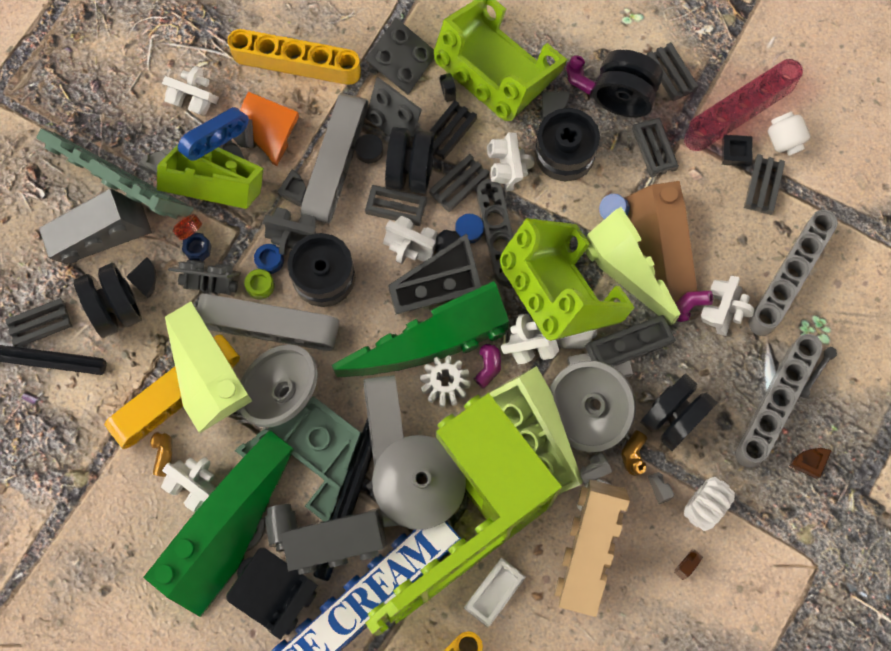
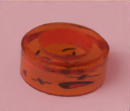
M191 214L174 226L173 233L179 240H184L194 234L202 226V222L196 214Z

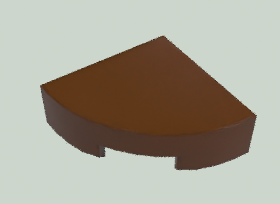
M815 448L803 451L792 460L789 466L815 479H819L831 454V450Z
M695 549L691 550L674 570V573L682 580L688 578L699 565L703 556Z

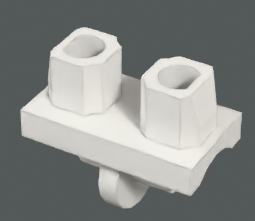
M194 66L190 72L182 71L181 78L186 79L187 84L167 76L164 77L162 84L168 86L164 99L165 102L182 107L185 95H192L188 110L202 116L206 115L211 103L217 105L218 96L199 89L200 85L204 87L209 85V79L203 77L202 68Z
M508 132L504 139H492L487 145L488 156L500 159V163H495L491 167V181L502 183L504 191H513L514 184L521 181L523 177L528 176L527 170L534 166L533 156L525 154L524 149H519L517 133Z
M400 216L395 222L389 220L387 223L383 244L389 246L390 250L397 253L396 261L401 264L407 257L414 261L418 259L425 262L434 255L437 231L428 227L423 228L421 233L413 231L412 221Z
M730 276L729 281L714 280L711 286L713 299L722 301L720 307L705 305L701 319L703 323L716 327L717 334L726 336L731 321L741 324L743 317H752L754 314V307L748 304L750 296L746 294L741 295L743 289L738 285L739 277Z
M528 314L518 316L516 325L511 326L512 334L510 335L509 342L500 346L503 354L512 353L517 364L531 361L535 357L532 350L537 348L543 360L552 359L559 352L557 341L547 340Z
M204 457L198 462L189 458L186 463H183L181 460L174 464L167 463L162 470L167 475L161 488L174 496L178 495L183 487L190 491V494L184 504L192 512H196L216 488L210 483L214 478V475L208 471L211 461Z

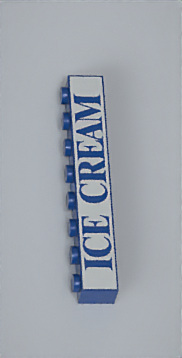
M446 521L433 528L414 530L408 536L405 533L401 534L391 544L392 551L385 557L382 554L375 557L367 565L370 570L361 578L356 575L349 580L343 587L346 592L337 600L334 596L328 599L319 608L322 612L313 621L307 618L295 629L297 635L291 641L287 642L284 639L271 651L343 650L367 628L365 622L370 619L368 613L382 602L387 604L396 596L393 590L406 580L410 579L412 583L423 576L420 570L436 558L440 562L449 554L448 549L461 538Z

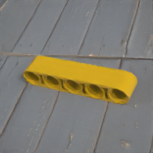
M245 29L234 30L228 36L227 42L235 62L241 65L346 85L355 84L361 78L359 56L350 49ZM272 50L271 53L264 54L266 51ZM299 55L298 58L291 59L292 56ZM321 60H325V61H326L325 63H322V64H318V63H317L318 61H321ZM347 65L353 66L350 69H344Z
M222 334L214 336L213 338L233 368L240 360L239 354ZM175 366L106 420L104 424L106 429L122 449H128L138 443L183 407Z

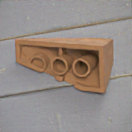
M680 181L650 185L625 197L630 206L628 218L642 239L637 243L643 255L646 257L651 256L655 264L653 267L656 280L660 279L665 283L675 303L685 293L697 291L687 213Z

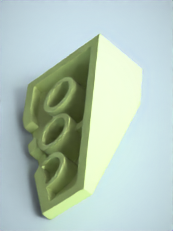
M622 207L616 209L587 234V240L590 245L585 251L586 255L592 262L595 261L600 269L658 316L663 315L669 325L676 323L680 312L665 283L660 279L656 280L653 267L655 264L651 256L646 257L642 254L637 243L642 240Z
M192 302L165 316L183 407L198 432L201 433L251 403L252 400Z
M537 366L489 392L562 486L559 494L583 483L552 392Z

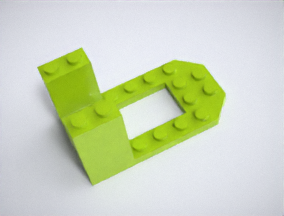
M489 393L482 398L480 395L471 398L464 405L465 410L456 417L454 414H450L437 425L439 429L436 431L437 440L465 475V493L486 520L475 528L476 536L468 542L464 538L457 541L448 549L451 555L441 562L437 558L432 560L420 570L423 576L414 583L408 579L393 590L396 595L387 604L382 602L368 613L370 619L365 624L372 634L377 637L389 629L386 625L387 622L390 621V623L395 622L397 624L551 508L562 488Z

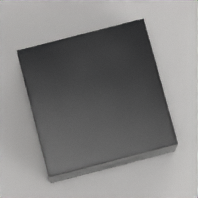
M724 134L722 138V165L750 167L752 163V136Z

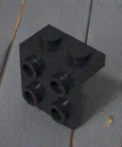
M259 548L228 591L226 599L230 604L266 627L272 635L281 640L285 634L289 635L298 623V618L296 617L302 608H307L311 605L317 595L315 589L318 585L305 575H298L297 570L288 571L285 561L266 548Z

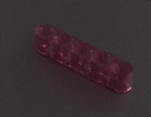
M793 59L783 60L693 118L684 136L685 145L693 151L704 150L721 139L724 134L727 135L790 94L802 77L803 67L801 64ZM761 89H765V90H767L769 93H765V92H763ZM739 103H743L747 107H742ZM716 117H721L725 119L726 122L719 121ZM694 131H699L702 134H704V136H698L694 133Z

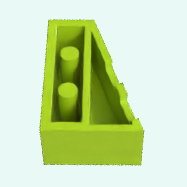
M177 145L157 165V191L247 209L261 193L264 168L219 147L195 161H190L178 151Z

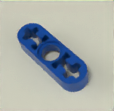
M232 107L187 132L179 141L178 151L190 161H195L239 136L247 127L249 118L238 108Z

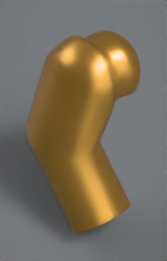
M638 430L634 431L621 451L625 470L633 476L642 475L647 467L646 463L642 461L639 451L648 438Z
M155 432L150 440L151 447L158 448L152 474L166 477L167 474L162 470L172 460V438L165 432L163 434Z

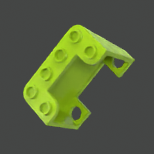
M474 0L444 19L434 48V59L447 73H451L458 83L463 85L504 121H512L561 74L568 59L546 43L541 50L538 60H536L499 29L506 12L504 6L496 0ZM487 5L494 9L496 18H492L488 14ZM547 56H551L555 60V63L551 66L547 62Z
M526 218L503 250L500 257V265L503 273L543 336L547 340L552 341L623 322L635 307L622 288L616 285L604 301H599L575 266L590 245L578 225ZM575 236L578 240V246L572 252L569 244ZM618 298L620 302H614V300Z

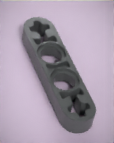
M486 179L477 187V201L484 224L494 277L500 285L512 286L505 274L501 273L503 272L500 265L502 252L497 251L493 246L494 242L498 239H504L509 243L513 238L505 198L500 183ZM485 189H491V192L494 193V205L489 206V198L485 194ZM492 213H498L504 220L500 225H491L487 220L488 216Z

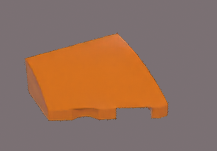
M248 92L240 111L245 113L249 119H252L254 143L259 149L261 148L273 165L278 166L288 147L287 139L299 119V114L297 111Z

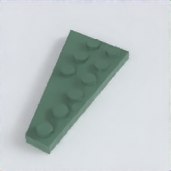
M41 128L36 137L46 144L44 148L57 155H65L70 163L81 168L85 167L91 171L92 175L102 179V184L114 190L120 189L126 192V197L138 203H144L150 207V210L164 217L167 215L174 219H177L178 216L189 218L194 209L165 192L157 191V188L55 132Z

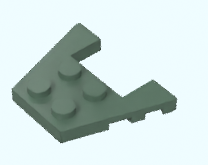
M313 396L303 410L295 417L281 425L269 427L268 429L265 428L255 438L237 447L235 451L244 457L269 430L294 448L292 455L324 480L305 507L325 522L332 519L362 433Z

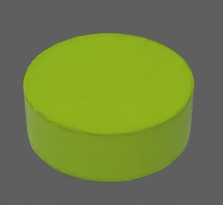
M263 269L251 271L244 281L247 293L252 298L258 300L269 297L275 288L271 274Z

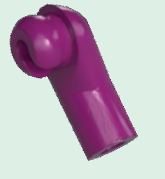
M574 55L566 65L568 81L573 86L591 95L595 82L584 76V59L579 55Z
M712 291L685 293L675 303L680 312L677 321H688L691 316L690 310L694 306L712 305L714 300Z
M484 344L480 348L479 354L482 355L484 368L473 378L483 389L501 371L500 350L491 344Z

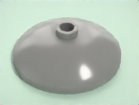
M289 344L274 347L260 355L248 367L240 381L252 400L251 403L239 409L242 416L255 426L274 427L289 421L300 413L311 399L317 384L318 370L314 358L302 347Z
M581 361L563 369L553 380L550 390L571 447L586 452H599L617 445L629 433L636 415V401L628 380L616 368L600 361ZM595 399L601 402L599 410L593 406Z
M423 435L404 437L388 446L377 460L372 476L373 494L380 510L394 523L415 530L433 528L448 520L459 508L466 487L465 475L436 438ZM424 474L427 482L423 485L418 484L416 475Z

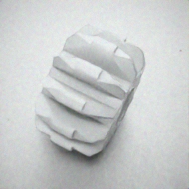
M449 355L446 356L445 363L442 364L440 359L436 357L434 358L435 367L426 364L424 369L428 374L420 375V381L425 383L421 387V391L423 394L430 393L428 397L430 403L440 398V407H444L445 399H449L450 403L455 406L457 405L456 396L465 399L466 392L463 389L470 388L471 382L465 379L469 376V370H460L462 367V361L460 360L452 365L451 356ZM443 377H449L450 382H448V386H442L441 381H443Z
M716 477L709 478L699 487L685 506L684 516L695 527H699L703 531L712 529L731 507V504L734 502L735 492L724 481H720Z

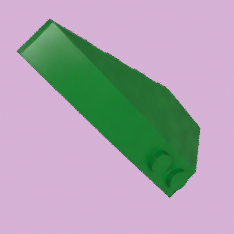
M495 281L431 310L433 316L425 321L419 322L415 319L407 323V327L398 336L391 333L385 335L376 342V348L371 350L369 346L363 347L332 364L336 377L369 376L400 371L434 362L436 357L443 359L448 355L451 356L461 351L468 353L478 348L479 343L484 340L490 339V341L501 338L506 334L505 331L508 330L509 319Z
M269 430L202 503L143 578L168 599L201 617L244 560V554L248 545L255 536L259 521L263 513L266 512L270 503V497L282 477L294 448Z

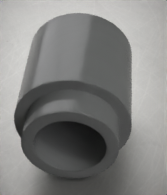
M280 504L266 509L265 524L269 547H276L277 552L284 551L280 533L298 528L295 511H292L291 504Z

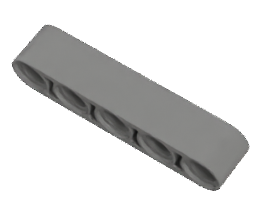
M344 93L338 95L303 198L301 215L315 216L317 221L328 224L332 221L355 151V143L360 136L366 118L368 99Z
M816 211L804 226L757 304L753 316L749 318V327L754 334L759 336L769 335L782 321L837 228V218L831 211ZM815 223L824 226L825 231L818 229ZM802 246L810 248L812 254L806 253ZM788 268L794 269L798 273V277L789 274ZM774 291L783 294L785 300L777 299ZM759 315H766L770 319L771 324L763 323Z
M209 294L200 295L196 309L208 330L326 351L334 349L340 322L339 319L329 315Z
M803 334L788 348L736 448V459L743 467L753 468L769 456L821 355L822 343L815 335ZM799 345L807 347L810 351V356L801 353ZM786 370L796 373L798 380L793 381L789 379ZM773 395H779L783 398L784 407L778 406L774 402ZM760 420L770 423L771 432H765L761 429ZM747 445L757 449V459L751 458L747 454Z
M394 375L364 379V393L374 467L380 455L388 446L404 438ZM380 510L383 527L398 525Z

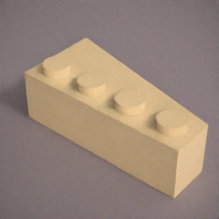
M589 479L587 487H581L577 505L582 506L580 518H573L570 535L575 536L572 548L566 547L562 566L567 568L564 578L558 577L554 596L559 597V608L593 617L597 616L607 582L605 571L606 568L610 569L614 557L615 543H613L614 537H620L623 526V513H621V510L627 511L630 502L626 488Z

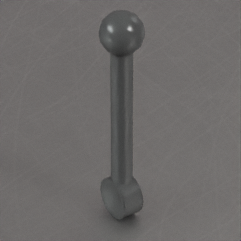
M828 347L824 351L823 360L804 386L800 397L807 398L810 395V388L829 360L837 356L835 348Z

